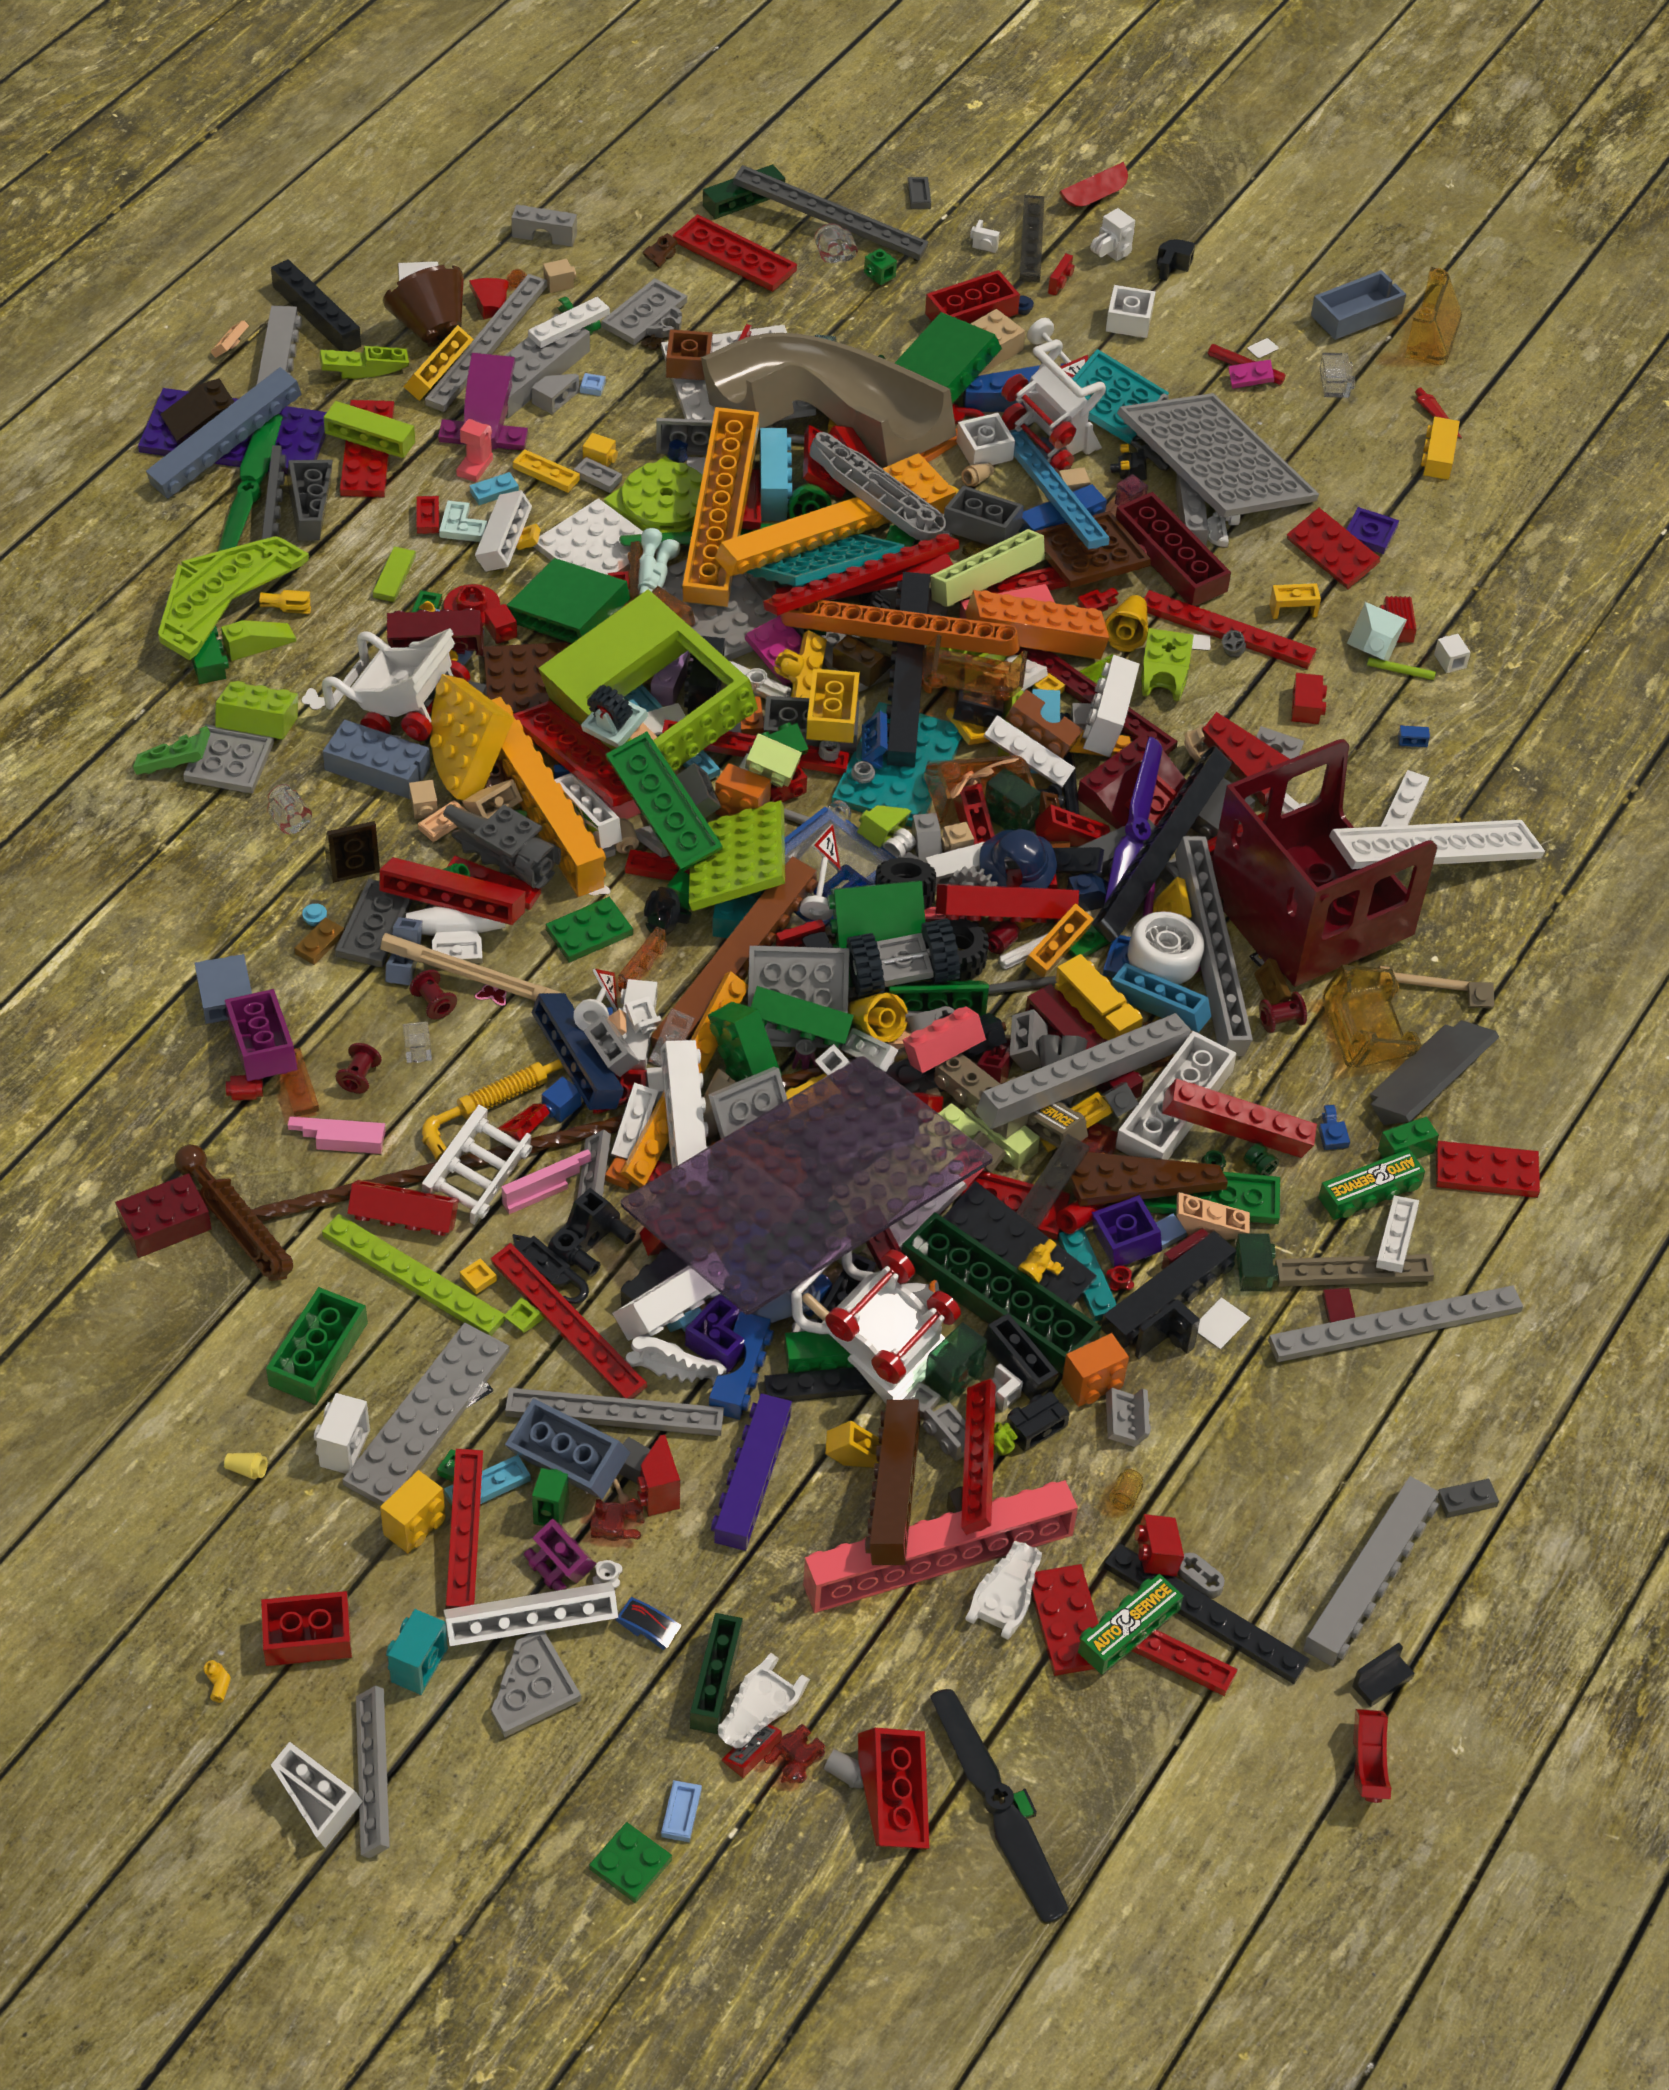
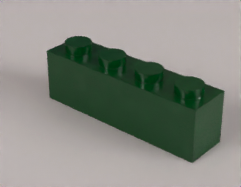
M773 164L756 170L785 182V177ZM734 178L703 189V207L714 219L770 199L733 184Z
M715 1613L690 1711V1729L718 1734V1726L721 1724L742 1638L743 1618Z

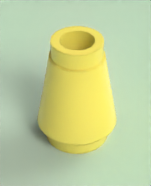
M259 1452L228 1453L224 1460L225 1469L253 1480L263 1478L267 1471V1458Z

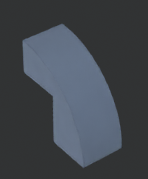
M398 917L393 926V935L420 944L423 920ZM392 953L386 963L385 982L410 985L417 962Z

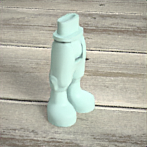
M648 528L641 535L643 555L639 559L638 590L640 591L639 595L649 589L658 597L668 571L667 562L679 555L681 546L680 543L673 539L661 542L662 533L655 528Z

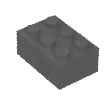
M962 486L944 509V518L946 520L944 531L975 542L994 546L1015 536L1022 526L1024 505Z

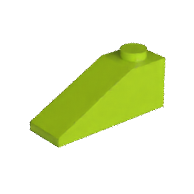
M242 620L221 627L223 646L231 662L296 642V637L288 623Z

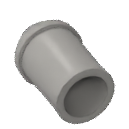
M834 1749L823 1770L847 1783L852 1789L864 1788L858 1760Z

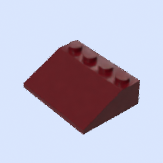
M1144 734L1079 781L1078 801L1115 829L1126 826L1128 823L1129 809L1124 804L1133 795L1148 737ZM1163 750L1158 775L1178 793L1186 779Z

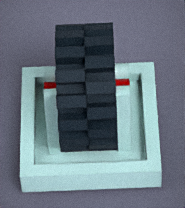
M600 685L587 700V706L590 707L589 710L592 713L581 724L584 732L617 748L626 743L648 717L646 709L625 700L622 694L619 695L617 693V690H612L610 686Z

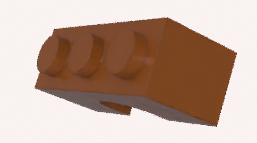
M1026 689L1012 705L1005 719L1063 759L1076 744L1083 729L1065 716L1058 723L1046 721L1041 715L1045 702Z

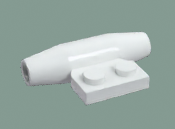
M432 907L406 913V918L423 920L422 935L434 936L432 940L433 950L474 964L483 963L482 942L478 933L505 928V923L445 907Z

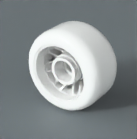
M1154 912L1144 916L1136 923L1128 946V959L1130 965L1179 985L1191 979L1197 972L1204 952V938L1197 925L1188 918L1172 912Z

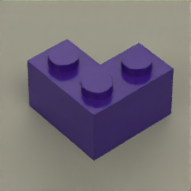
M718 1294L685 1328V1346L706 1360L715 1359L720 1361L725 1366L727 1374L744 1356V1338L733 1332L739 1315V1307Z

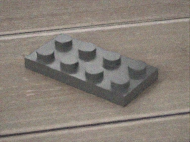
M368 879L335 949L336 957L383 968L389 952L380 949L382 938L385 933L393 935L394 924L398 917H406L413 899L379 891V881Z

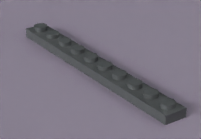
M744 165L741 166L734 177L733 184L829 224L840 225L843 229H847L853 234L916 260L921 259L928 247V241Z

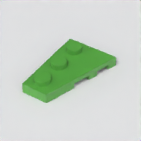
M208 727L200 728V733L192 737H188L185 734L170 746L161 744L137 754L133 766L136 775L143 773L151 774L159 769H171L179 764L199 761L203 758L210 736Z

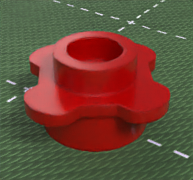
M1116 1266L1107 1271L1106 1276L1110 1280V1290H1132L1134 1288V1282L1131 1281L1132 1271L1129 1268Z

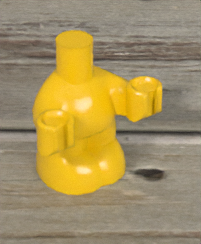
M1048 1239L1044 1245L1040 1243L1038 1246H1035L1032 1252L1028 1254L1026 1260L1017 1269L1040 1283L1045 1269L1058 1276L1064 1267H1061L1059 1262L1054 1263L1050 1257V1253L1057 1244L1053 1240Z

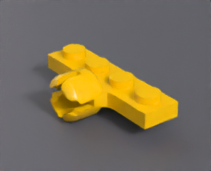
M809 630L803 634L800 654L784 649L775 660V673L793 683L791 697L810 698L813 669H822L827 639Z

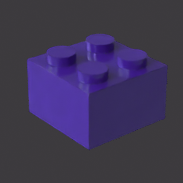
M1140 1195L1092 1212L1094 1234L1113 1267L1124 1266L1162 1251L1161 1231Z

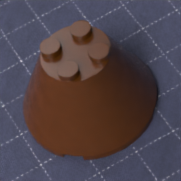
M438 265L412 273L398 281V287L392 292L389 289L383 297V304L386 310L419 339L427 343L429 347L439 344L457 325L462 326L464 275L462 270L454 265L452 266L453 269L445 268L444 265Z

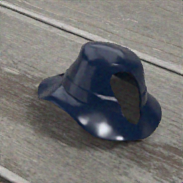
M1024 829L1001 831L981 846L979 857L980 870L984 869L985 876L991 874L990 881L997 882V886L1007 887V872L1004 860L1006 857L1013 859L1021 869L1023 879L1019 887L1048 888L1056 874L1057 861L1052 845L1045 838L1036 835L1032 831Z

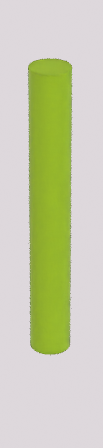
M1369 657L1367 666L1429 680H1434L1436 671Z

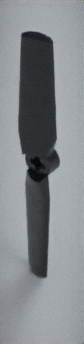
M941 1689L934 1692L930 1696L966 1776L984 1798L986 1810L993 1814L992 1820L996 1841L1043 1922L1058 1920L1067 1913L1069 1907L1029 1821L1013 1805V1791L1009 1786L1001 1782L999 1769L955 1692L952 1689ZM994 1795H997L999 1798L1004 1797L1003 1804H1000L998 1800L993 1801Z

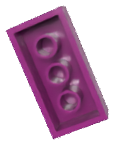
M274 989L225 999L228 1023L247 1081L260 1080L264 1077L298 1070L294 1045Z

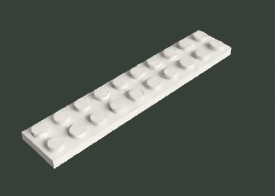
M1522 820L1333 829L1329 835L1351 869L1364 868L1428 840L1434 841L1437 845L1433 865L1541 859L1545 853V850Z

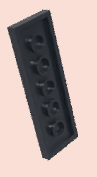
M976 1181L971 1184L943 1217L1016 1268L1026 1260L1028 1254L1032 1252L1035 1246H1038L1040 1243L1044 1245L1049 1239ZM1057 1245L1050 1253V1257L1054 1263L1059 1262L1064 1269L1058 1276L1045 1269L1039 1284L1071 1306H1074L1096 1280L1097 1275Z

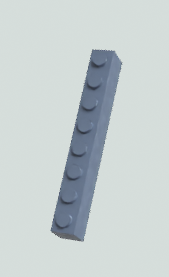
M279 367L146 470L151 485L167 499L179 492L181 488L194 480L200 473L211 467L218 459L229 453L240 442L247 439L249 435L258 428H261L272 417L279 414L286 406L297 400L302 395L297 380Z

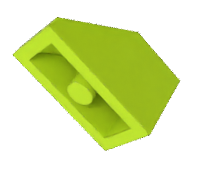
M877 805L871 811L866 810L859 819L861 824L857 833L878 848H881L885 841L893 838V834L898 829L904 828L912 811L906 808Z

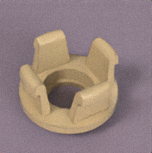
M1203 724L1199 725V728L1187 731L1184 734L1185 747L1196 762H1199L1203 754L1209 749L1207 745L1203 746L1201 743L1205 739L1203 733L1205 725Z

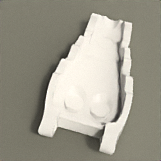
M652 1336L635 1337L631 1343V1348L634 1351L629 1352L625 1357V1361L631 1367H646L659 1377L665 1374L668 1380L678 1376L680 1383H683L685 1379H689L693 1383L696 1377H699L701 1380L710 1378L714 1385L717 1376L726 1374V1368L720 1361L715 1359L705 1360L685 1353L676 1344Z
M1014 1541L1006 1558H1002L994 1566L990 1574L987 1573L979 1583L973 1596L970 1610L965 1617L966 1621L974 1624L977 1618L1001 1628V1637L1008 1640L1021 1625L1028 1611L1035 1572L1040 1564L1042 1552L1026 1543Z
M770 1653L760 1665L745 1676L740 1685L739 1693L736 1694L731 1705L730 1713L718 1726L719 1737L726 1744L734 1748H742L757 1732L789 1712L798 1703L810 1679L801 1675L793 1686L772 1671L779 1658Z

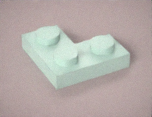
M447 501L439 535L440 538L480 542L488 521L468 519L470 503Z

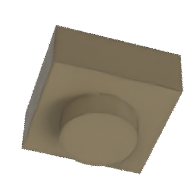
M1469 982L1467 984L1468 1008H1493L1494 982Z

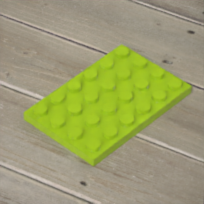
M781 800L767 802L759 808L744 809L740 813L731 816H721L717 820L708 822L722 844L723 849L690 868L689 905L692 911L785 884L784 806Z

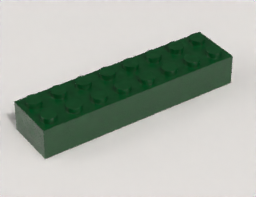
M936 1212L902 1244V1253L912 1262L915 1273L930 1283L933 1280H937L941 1291L951 1296L987 1323L991 1324L1009 1313L1056 1371L1062 1375L1066 1354L1098 1340L1100 1337L1101 1326Z

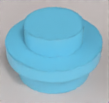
M310 904L303 909L302 916L308 925L316 927L325 917L327 918V910L321 904Z

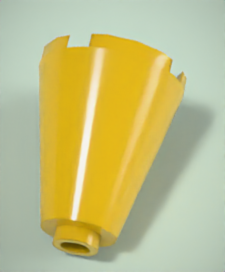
M1129 596L1105 620L1109 642L1113 648L1119 651L1131 652L1140 646L1142 647L1147 640V603L1141 596Z
M880 993L848 1003V1014L854 1015L851 1025L880 1041L893 1042L906 1029L905 1014H908L907 1007L904 1001L897 995Z

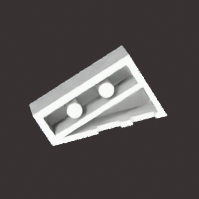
M291 1742L286 1745L271 1764V1767L295 1802L312 1832L326 1848L363 1802L362 1799L352 1788Z

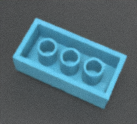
M760 428L761 521L787 520V512H789L788 497L792 496V483H788L792 481V468L790 467L792 453L787 452L791 451V437H787V428Z

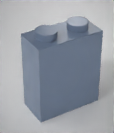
M244 954L195 962L205 1023L228 1020L225 999L252 994Z

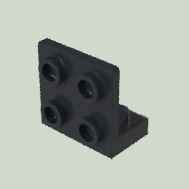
M1179 1299L1170 1305H1164L1156 1316L1152 1319L1147 1318L1139 1326L1135 1356L1140 1359L1168 1337L1174 1346L1181 1348L1188 1354L1195 1347L1200 1319Z

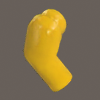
M210 1660L205 1663L203 1668L204 1673L214 1685L210 1699L214 1702L222 1703L224 1702L231 1677L222 1664L217 1663L215 1660Z

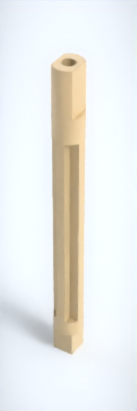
M388 933L384 934L381 941V950L531 999L536 1002L539 993H561L438 952Z

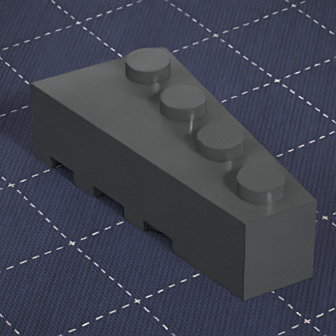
M288 460L287 482L298 541L320 540L331 484L333 460Z

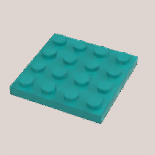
M1099 349L1091 355L1072 378L1081 388L1096 382H1103L1105 384L1106 391L1094 408L1089 411L1088 419L1128 444L1135 438L1137 433L1125 424L1124 420L1117 414L1121 406L1156 402L1162 394H1169L1166 390ZM1093 394L1085 396V398L1089 400Z

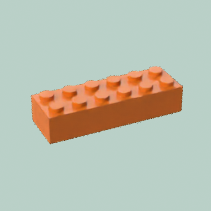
M973 590L965 611L968 620L1006 624L1015 627L1020 647L1101 660L1109 641V634L1102 611L1094 608L1086 609L1076 607L1075 605L1056 604L1052 601L1044 602L1032 598L1014 597L1009 594L991 593L986 590Z

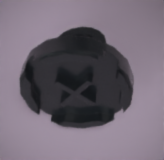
M658 887L659 889L653 890L646 900L644 916L647 917V922H645V925L650 933L665 936L674 930L677 923H689L692 913L680 906L679 897L673 889Z

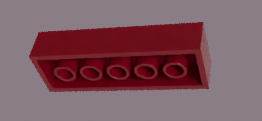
M1153 492L1117 507L1115 516L1138 544H1142L1145 547L1147 555L1151 559L1150 564L1188 604L1197 606L1228 592L1231 571Z

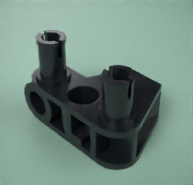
M589 1188L574 1201L566 1225L552 1237L548 1248L567 1264H576L589 1276H593L600 1269L601 1263L588 1255L587 1252L610 1232L625 1244H629L634 1239L636 1230L620 1220V1213L609 1201ZM595 1232H597L595 1238L593 1239L591 1236H592Z

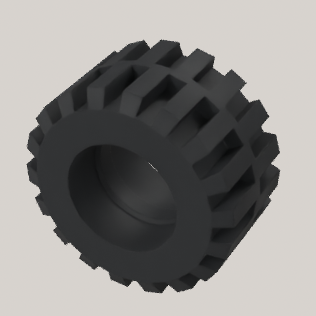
M901 857L889 859L877 866L875 885L922 881L924 910L932 906L935 900L936 872L929 863L919 859Z
M959 916V920L948 921H950L953 928L957 948L964 949L957 950L960 964V978L957 980L966 981V978L974 979L975 974L980 975L982 969L985 968L989 938L988 934H985L983 926L979 927L978 922L966 920V917L960 919Z

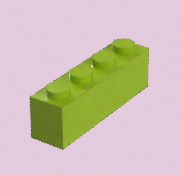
M335 401L324 416L325 434L403 459L415 444V428L413 425Z

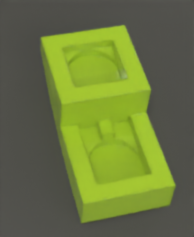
M522 1297L504 1315L507 1321L523 1333L544 1319L541 1312Z

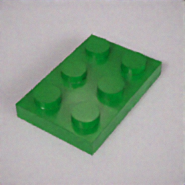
M610 896L545 924L547 933L569 963L633 935L632 926Z

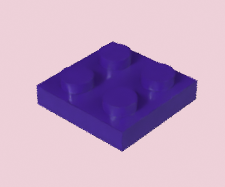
M1358 507L1346 530L1372 551L1385 554L1398 528L1399 520Z

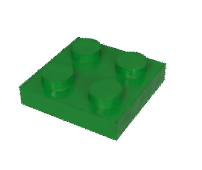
M626 1822L589 1864V1870L636 1903L670 1864L672 1854Z

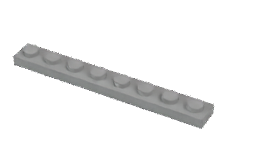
M509 1388L505 1409L506 1416L521 1418L534 1398L584 1424L721 1436L724 1407Z

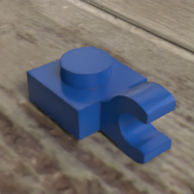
M1324 1105L1325 1113H1322L1324 1124H1320L1318 1129L1324 1150L1349 1148L1350 1139L1345 1121L1337 1122L1335 1105Z

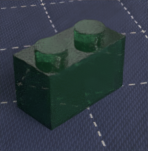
M1238 1234L1235 1249L1237 1250L1236 1260L1240 1291H1272L1274 1281L1278 1280V1266L1273 1265L1275 1244L1270 1243V1235Z

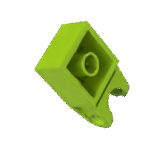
M1149 628L1141 674L1142 696L1148 697L1154 688L1163 687L1171 691L1174 701H1180L1187 682L1193 634Z

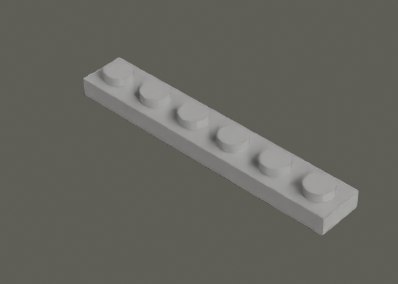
M373 1686L356 1696L359 1797L363 1801L359 1806L361 1856L371 1858L390 1848L384 1689L378 1686Z

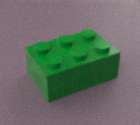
M731 1001L708 1015L711 1023L710 1030L716 1037L719 1045L717 1049L720 1056L724 1059L725 1071L730 1076L729 1078L739 1082L772 1067L779 1068L759 1009Z

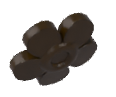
M652 334L651 336H646L645 340L641 341V346L648 347L649 350H656L657 347L661 348V342L665 341L663 338L655 337Z

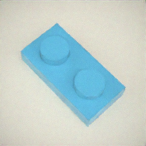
M510 472L469 485L470 493L478 505L497 500L501 494L519 491V485Z

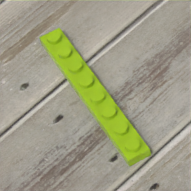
M337 1214L322 1230V1235L325 1239L463 1323L465 1322L492 1336L506 1320L504 1313L340 1214Z

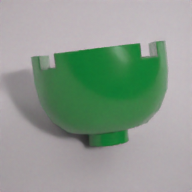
M801 485L789 497V516L792 519L831 506L832 503L827 492L818 485Z

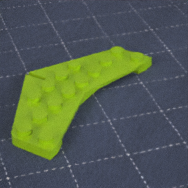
M270 537L181 561L182 565L178 564L158 631L160 643L186 659L191 660L198 654L232 599L303 566L309 561V553L280 537Z

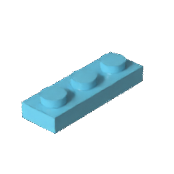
M519 1455L482 1471L480 1504L531 1481V1475ZM453 1485L444 1488V1494L452 1506Z

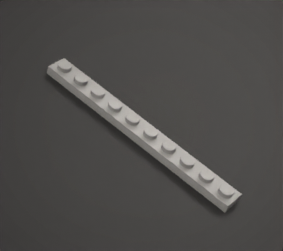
M531 274L524 278L425 398L426 406L442 412L447 410L467 385L472 353L492 355L546 289L547 280Z
M1514 1285L1272 1334L1269 1336L1268 1342L1276 1361L1281 1362L1520 1313L1523 1305Z

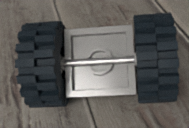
M948 918L922 923L921 933L888 940L875 941L873 933L848 937L846 947L849 948V967L857 997L860 999L885 993V987L929 978L932 979L934 984L959 979L958 948L955 942V935H953V928Z

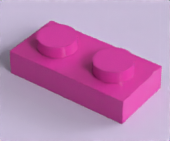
M1271 359L1229 366L1232 389L1274 382Z

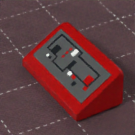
M768 1724L757 1732L742 1748L733 1747L722 1758V1762L744 1779L782 1740V1731Z

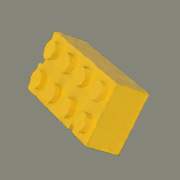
M1082 954L1057 967L1055 989L1063 993L1065 999L1079 1010L1080 1015L1095 1027L1097 1033L1103 1039L1111 1040L1142 1026L1143 1017L1141 1013L1129 1003L1127 1004L1124 995L1120 992L1118 993L1109 980L1102 976L1095 969L1093 963L1087 961Z

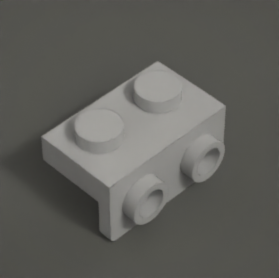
M1114 1388L1106 1392L1108 1439L1136 1447L1149 1436L1151 1425L1149 1423L1150 1402L1148 1401V1390L1142 1388L1135 1395Z
M950 1402L934 1412L931 1408L926 1409L923 1420L925 1431L937 1439L942 1451L946 1455H950L955 1462L963 1458L966 1424L964 1418Z

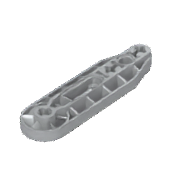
M819 432L816 434L810 447V456L822 465L833 479L915 539L922 541L936 538L937 535L943 534L946 520L936 508L863 454L845 446L828 433Z

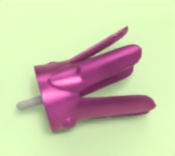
M802 1039L797 1042L792 1069L796 1068L800 1059L802 1061V1070L809 1068L810 1059H812L814 1067L818 1066L815 1062L814 1052L816 1047L813 1041Z

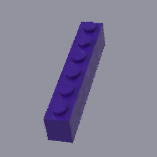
M761 1393L758 1403L753 1402L749 1418L752 1419L751 1424L745 1425L742 1434L743 1447H738L735 1454L734 1463H737L735 1470L730 1469L726 1483L729 1486L727 1493L722 1492L719 1501L720 1515H715L712 1521L711 1531L715 1532L714 1543L744 1551L747 1550L791 1418L792 1401Z

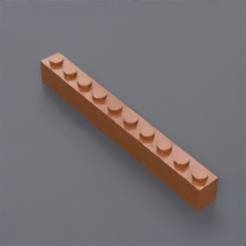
M793 856L785 865V884L764 891L661 1022L657 1030L651 1035L653 1049L661 1053L660 1049L665 1041L691 1040L725 973L731 971L744 981L749 972V946H772L776 939V933L780 929L786 928L792 913L800 910L801 901L808 893L812 894L818 885L816 869Z

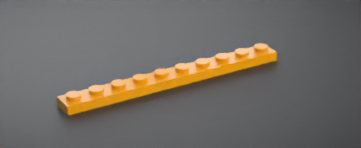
M731 971L725 973L691 1040H696V1048L700 1049L701 1061L698 1064L699 1073H702V1075L718 1047L716 1037L710 1030L711 1023L708 1015L731 1001L740 1004L748 989V984ZM664 1091L620 1172L639 1188L646 1185L669 1141Z

